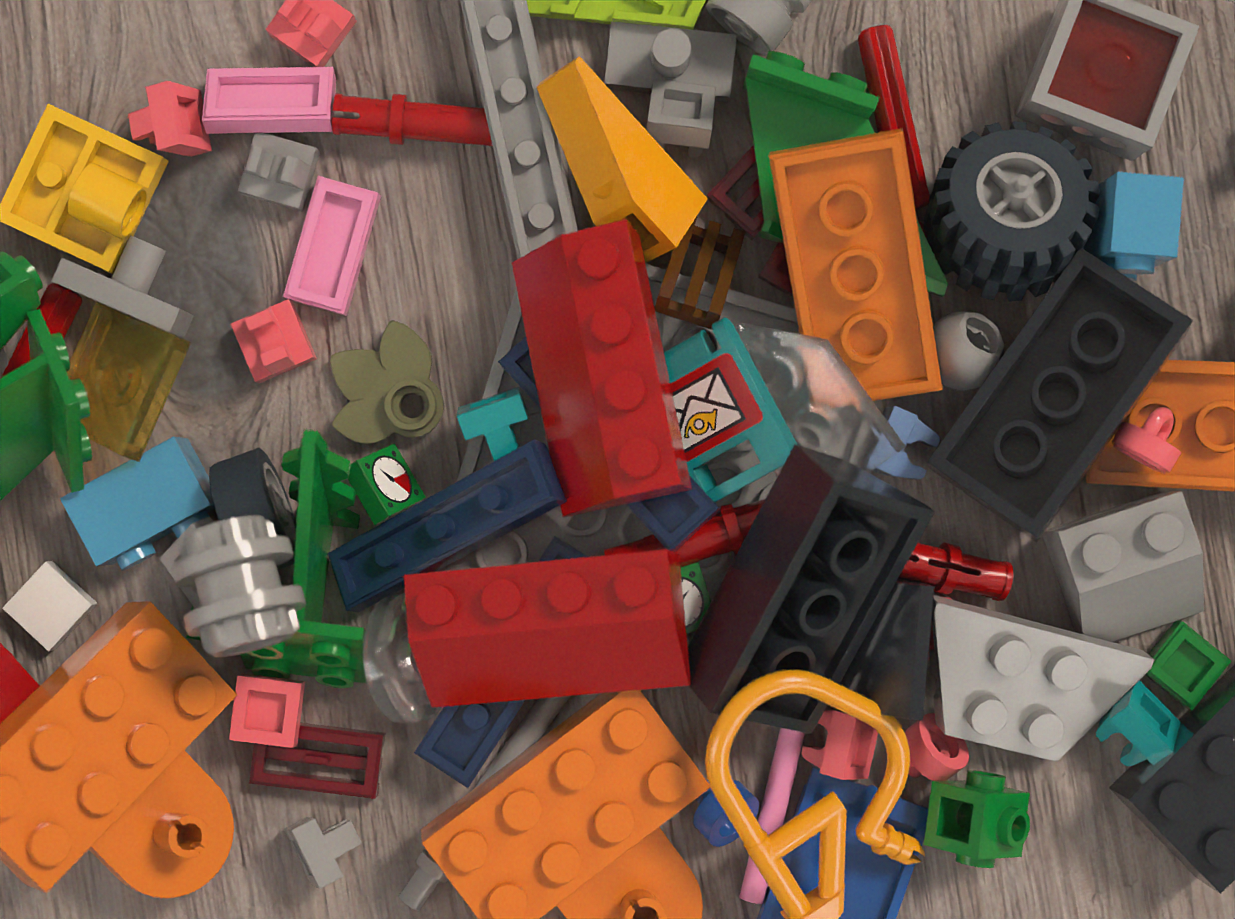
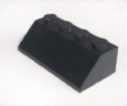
M794 444L688 645L691 686L689 687L711 713L720 715L728 702L742 688L770 673L784 670H802L818 674L840 684L935 511L928 505L844 459ZM784 694L760 704L745 720L812 734L828 704L804 694Z

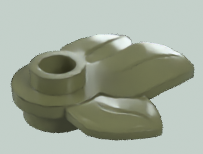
M394 320L388 323L382 335L380 352L353 349L331 355L330 363L335 382L343 395L350 401L340 410L332 423V426L345 437L365 444L377 443L394 433L405 437H420L434 430L441 421L444 412V399L440 389L430 380L432 368L431 352L421 337L405 324ZM417 394L424 401V410L418 417L408 418L402 411V402L407 396Z

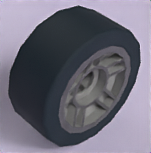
M256 448L213 464L209 468V482L219 521L243 516H263L265 520L273 522L276 536H286L290 539L294 556L289 561L277 566V570L294 565L297 523L284 486L268 455L261 448Z

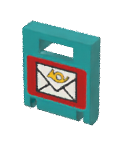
M726 317L712 324L713 333L721 347L719 350H716L707 331L702 330L664 352L689 475L714 502L783 467L794 444H797L736 328ZM749 440L761 463L716 486L717 483L705 463Z

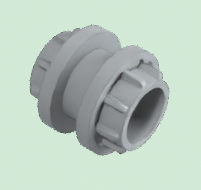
M243 516L200 527L184 536V540L179 544L182 560L175 563L171 569L176 586L197 587L201 607L187 613L184 616V622L189 636H201L206 653L213 654L214 657L232 656L269 647L294 636V633L300 628L296 611L306 606V601L301 586H281L277 566L289 561L294 555L290 539L286 536H276L273 522L265 520L263 516Z

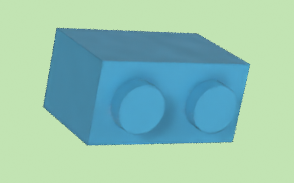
M1116 172L1099 183L1100 195L1095 203L1100 206L1098 219L1083 249L1132 281H1137V274L1155 273L1156 266L1177 258L1184 177Z
M175 436L84 485V490L70 492L60 498L96 567L118 563L121 571L129 569L155 555L157 552L152 543L174 532L178 539L192 523L210 517L208 513L216 509L212 498L209 476L189 439Z

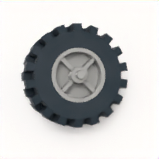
M1013 121L1010 130H1003L998 122L985 125L981 137L974 131H971L961 138L958 148L953 146L944 156L942 166L938 170L932 188L929 204H927L928 207L924 216V230L929 231L927 241L932 252L940 253L938 264L943 274L947 275L954 271L959 275L956 281L957 286L965 291H968L971 285L983 289L980 297L994 300L997 292L1006 293L1008 302L1022 301L1027 290L1034 297H1038L1048 292L1052 282L1055 283L1078 250L1084 248L1098 219L1100 206L1095 203L1100 195L1098 181L1088 180L1093 168L1087 158L1076 160L1073 155L1077 147L1069 140L1065 139L1059 144L1051 139L1054 131L1040 126L1038 133L1027 131L1026 122Z

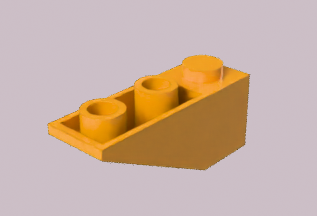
M580 56L542 80L536 88L593 223L599 226L626 219L640 236L644 260L647 263L677 248L708 198Z

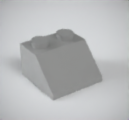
M1159 491L1048 528L1042 534L1076 633L1114 642L1204 612L1203 552L1182 491Z

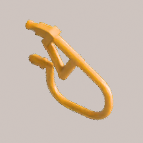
M784 670L770 673L742 688L728 702L717 719L706 748L705 766L708 782L714 796L742 839L746 851L783 910L780 913L783 918L838 919L844 911L847 810L832 791L768 835L761 828L731 778L729 753L732 742L744 720L756 707L773 697L784 694L811 696L872 726L884 741L887 752V766L884 778L857 824L855 832L861 842L870 845L872 852L880 856L886 854L889 858L904 865L920 863L921 860L912 853L916 851L925 857V851L918 839L901 831H895L892 825L885 822L900 798L907 782L910 768L909 744L898 720L892 716L881 715L880 708L876 702L812 672ZM820 832L818 886L804 895L782 857Z

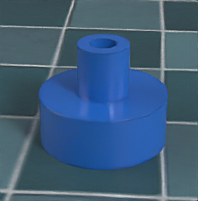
M733 780L756 818L759 810L758 799L740 781ZM711 788L695 799L699 806L695 811L693 824L711 845L716 847L724 846L740 837Z

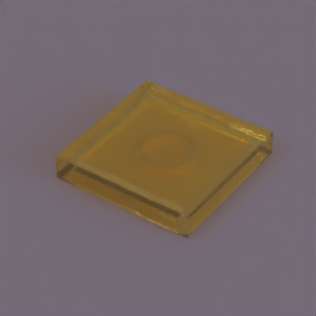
M96 301L70 360V370L66 371L70 380L80 378L85 387L90 406V417L81 419V423L85 426L89 439L123 457L140 462L191 342Z

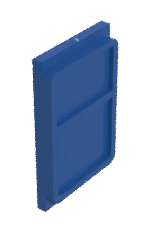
M812 766L809 778L802 789L792 818L832 791L847 810L844 911L838 919H896L915 864L904 865L889 858L886 854L880 856L872 852L870 845L861 842L855 832L857 824L878 788L874 785L867 786L853 780H841L820 774V769ZM899 798L885 823L892 825L895 831H901L918 839L922 846L925 838L928 807ZM820 832L782 857L804 895L818 886ZM913 851L912 854L918 857L919 852ZM768 886L764 904L761 905L757 919H784L780 913L783 909Z

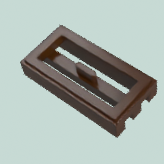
M696 217L677 248L673 249L654 308L655 312L712 330V324L720 320L746 232L734 228L731 237L719 233L722 224L711 220L707 229L695 226ZM689 243L701 246L684 302L680 303L671 300ZM713 251L724 253L725 257L709 309L705 311L696 308Z

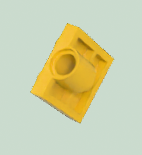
M47 104L0 203V222L113 274L130 235L134 236L169 161L163 156L51 104Z

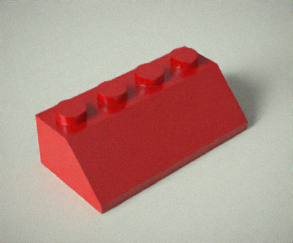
M624 219L562 234L512 262L550 458L567 502L560 505L562 517L692 490L642 245L636 230Z
M665 549L404 575L409 644L432 708L691 686L679 553Z

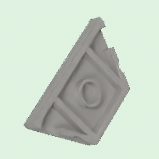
M933 595L931 619L934 649L929 650L931 674L937 682V690L933 696L935 721L941 731L948 736L1058 762L1151 669L1154 663V659L1137 648Z

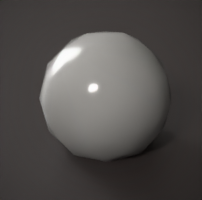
M970 311L951 312L939 318L933 324L942 385L958 391L980 388L1004 355V342L998 327L982 314Z

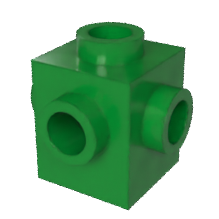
M967 770L966 780L932 781L924 845L955 853L956 862L980 868H994L995 859L1022 857L1023 844L1028 837L1030 829V818L1027 813L1030 793L1005 787L1006 776L977 770Z

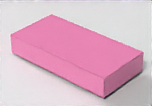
M334 68L207 69L202 116L206 134L333 132V102L336 93Z
M321 176L317 177L283 297L285 299L347 316L381 199V195L378 192Z

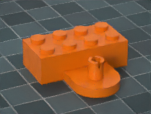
M151 601L126 602L0 724V861L24 884L47 893L87 850L123 884L137 892L158 898L180 897L200 889L219 872L229 855L234 835V820L228 799L221 788L193 760L185 749L228 706L237 694Z
M640 690L600 693L421 829V843L478 919H540L555 906L559 908L566 919H702L703 902L698 881L689 866L660 829V826L711 787Z

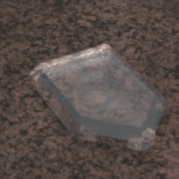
M741 322L737 324L736 330L798 445L844 459L868 473L906 447L828 339ZM782 467L773 471L776 477L779 475Z

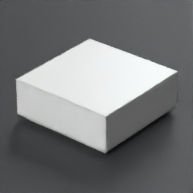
M46 561L2 609L47 651H52L65 640L98 603L53 561Z

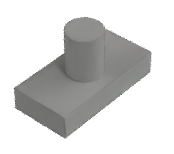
M611 21L604 84L612 90L649 94L652 92L653 79L716 87L715 101L729 102L737 34Z
M131 235L111 279L64 258H61L52 278V282L182 338L185 337L194 315L147 295L166 251Z

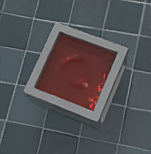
M1059 0L1015 116L1133 161L1154 146L1199 26L1133 0Z

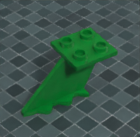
M768 51L766 58L752 55L742 89L747 91L764 220L758 237L784 243L769 153L875 133L868 119L875 111L879 97L866 93L867 84L860 79L837 72H831L829 78L825 79L804 72L805 63L796 57L777 51ZM917 221L928 293L943 297L948 282Z
M40 309L26 312L30 361L0 378V501L53 451H55L71 493L84 490L83 463L92 461L90 440L85 426L81 423V419L90 417V406L85 387L80 378L69 379L66 371L70 370V361L63 336L60 332L50 334Z
M304 429L299 448L285 452L281 464L283 471L298 478L290 482L288 493L291 499L298 502L295 516L297 529L293 585L302 587L306 606L296 611L300 628L294 633L292 638L240 655L245 669H251L254 675L289 679L291 674L316 677L315 680L318 683L333 688H350L354 685V682L371 684L373 671L364 628L322 623L329 565L327 553L330 552L333 526L355 529L359 527L360 515L347 509L354 506L355 488L341 482L349 479L351 463L348 459L328 450L326 441L318 431Z

